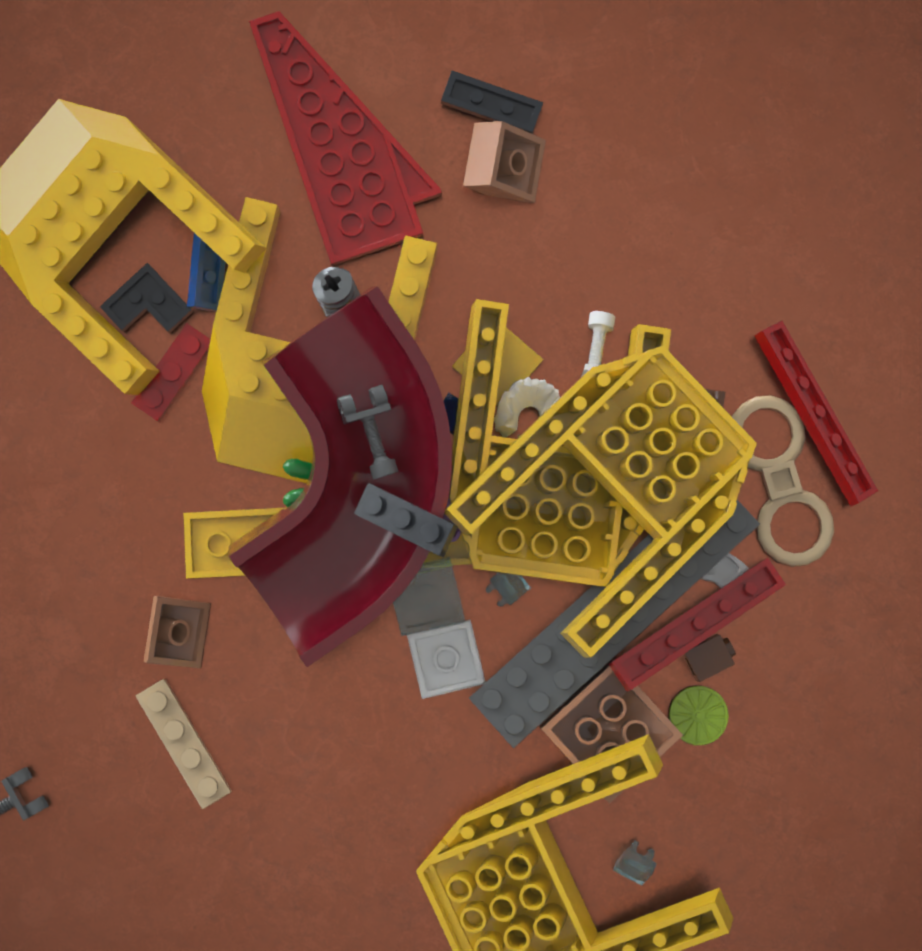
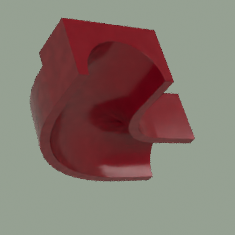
M372 286L263 361V365L309 432L313 450L312 469L307 484L299 497L287 509H282L231 544L228 557L235 567L245 574L270 607L306 667H309L384 613L405 591L419 572L430 552L354 514L367 484H373L441 518L444 517L449 498L452 474V443L448 416L441 391L431 367L420 348L378 286ZM383 385L391 410L375 415L374 420L378 427L377 430H379L378 433H380L379 436L383 443L382 446H384L383 449H385L384 452H386V456L389 459H395L399 472L373 480L369 466L374 463L375 458H373L374 455L371 452V445H369L367 432H365L366 429H364L361 420L343 424L337 399L351 394L356 413L374 408L368 390L372 387Z

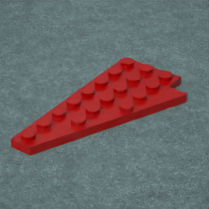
M280 11L249 21L331 266L402 243L405 235L414 238L423 236V230L414 205L442 196L440 187Z

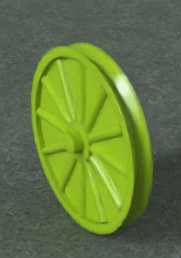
M705 686L685 688L675 696L669 708V720L683 734L680 739L692 745H707L716 741L724 733L728 724L729 714L724 699L719 693Z

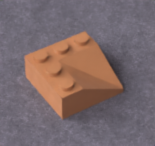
M609 663L540 726L573 764L648 734L659 757H661L683 736L639 686L627 692L609 666ZM624 790L604 798L610 804Z

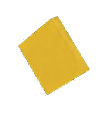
M506 328L496 406H498L504 391H509L512 384L516 381L530 377L544 360L508 328ZM465 351L452 365V368L461 376Z

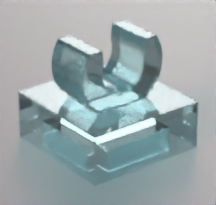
M498 572L490 579L491 584L487 586L486 592L490 593L497 589L503 596L497 602V605L501 607L506 603L509 605L513 604L531 587L521 575Z
M635 840L617 859L613 871L643 885L653 875L657 863L652 861L655 851L650 849L644 857L637 853L636 849L639 842Z

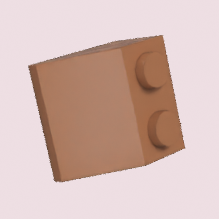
M503 121L474 123L463 186L484 195L535 203L546 140Z

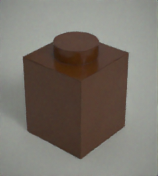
M715 634L686 652L683 657L695 681L701 682L735 665L732 657L736 653L727 637L722 639L720 634Z

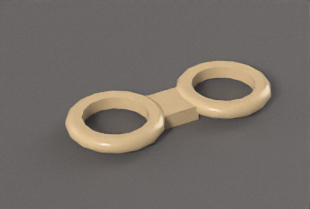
M771 395L757 396L742 403L732 415V418L743 428L744 421L751 413L759 409H771L778 411L787 419L791 426L792 434L790 445L783 455L775 459H762L753 455L748 464L749 469L761 472L769 500L761 508L757 520L760 523L757 527L758 540L764 551L775 561L788 566L808 565L820 559L830 547L834 535L833 516L823 500L814 493L802 489L794 461L802 452L806 436L804 423L796 409L784 399ZM799 502L806 504L815 511L820 520L821 531L817 542L812 548L803 553L784 551L775 543L771 535L770 524L772 517L778 508L786 503Z

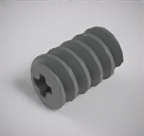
M328 267L321 270L315 276L312 284L313 293L326 317L360 295L350 272L339 267Z

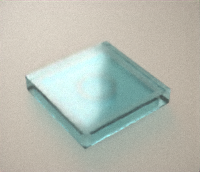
M451 557L423 563L419 572L405 591L393 602L401 636L465 622Z

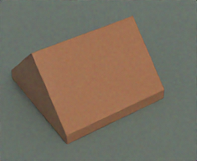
M154 596L144 662L201 668L210 603Z

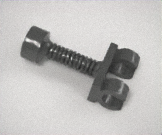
M383 385L372 387L368 390L374 408L356 413L351 394L337 399L343 424L361 420L364 429H366L365 432H367V439L370 442L369 445H371V452L374 455L373 458H375L374 463L369 466L373 480L399 472L395 459H389L386 456V452H384L385 449H383L384 446H382L380 433H378L379 430H377L378 427L374 420L375 415L391 410Z
M27 767L1 781L9 796L2 799V801L0 800V816L4 812L6 813L13 809V807H16L24 821L49 806L43 796L27 805L24 802L17 786L33 778Z

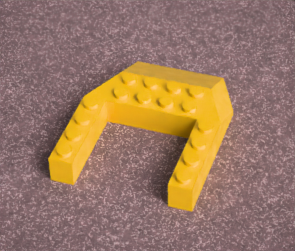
M58 99L0 168V265L29 302L124 394L139 395L158 374L159 370L69 285V282L147 191L150 190L234 270L246 273L267 248L128 118Z
M245 197L239 223L267 249L246 273L234 270L228 265L212 328L202 385V396L217 462L307 484V479L296 478L287 474L284 471L283 464L288 459H299L312 464L313 450L309 432L263 365L264 360L290 342L251 333L281 211L277 204ZM405 235L389 304L415 340L437 254V243Z
M476 299L471 305L454 431L452 474L449 491L451 503L517 440L492 436L509 304ZM642 324L637 325L631 330L628 356L646 352L660 346H664L669 351L671 329ZM560 446L472 534L465 536L462 532L461 534L473 569L606 587L644 528L565 446Z
M664 346L592 367L446 508L444 513L458 526L465 536L472 534L562 444L654 539L560 633L585 658H591L734 514L741 485L745 481L748 472L747 467L757 444Z
M649 734L527 782L459 818L416 870L453 951H681L730 932L734 918L720 888L597 932L546 820L657 777L663 763Z

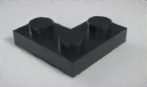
M148 263L100 306L123 332L148 310L170 334L193 312Z

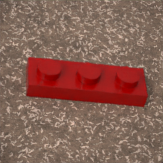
M186 323L157 364L158 374L139 395L134 397L131 404L160 422L207 355L211 339Z

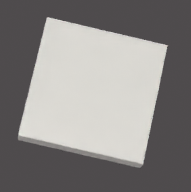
M471 620L407 635L422 699L486 683Z

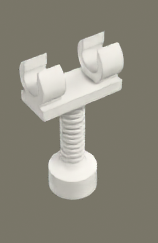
M603 311L590 312L588 327L594 333L589 364H585L581 377L592 367L601 365L606 333L614 330L616 317L611 313Z

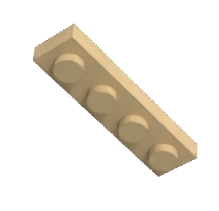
M166 678L137 694V700L200 807L204 809L232 792Z

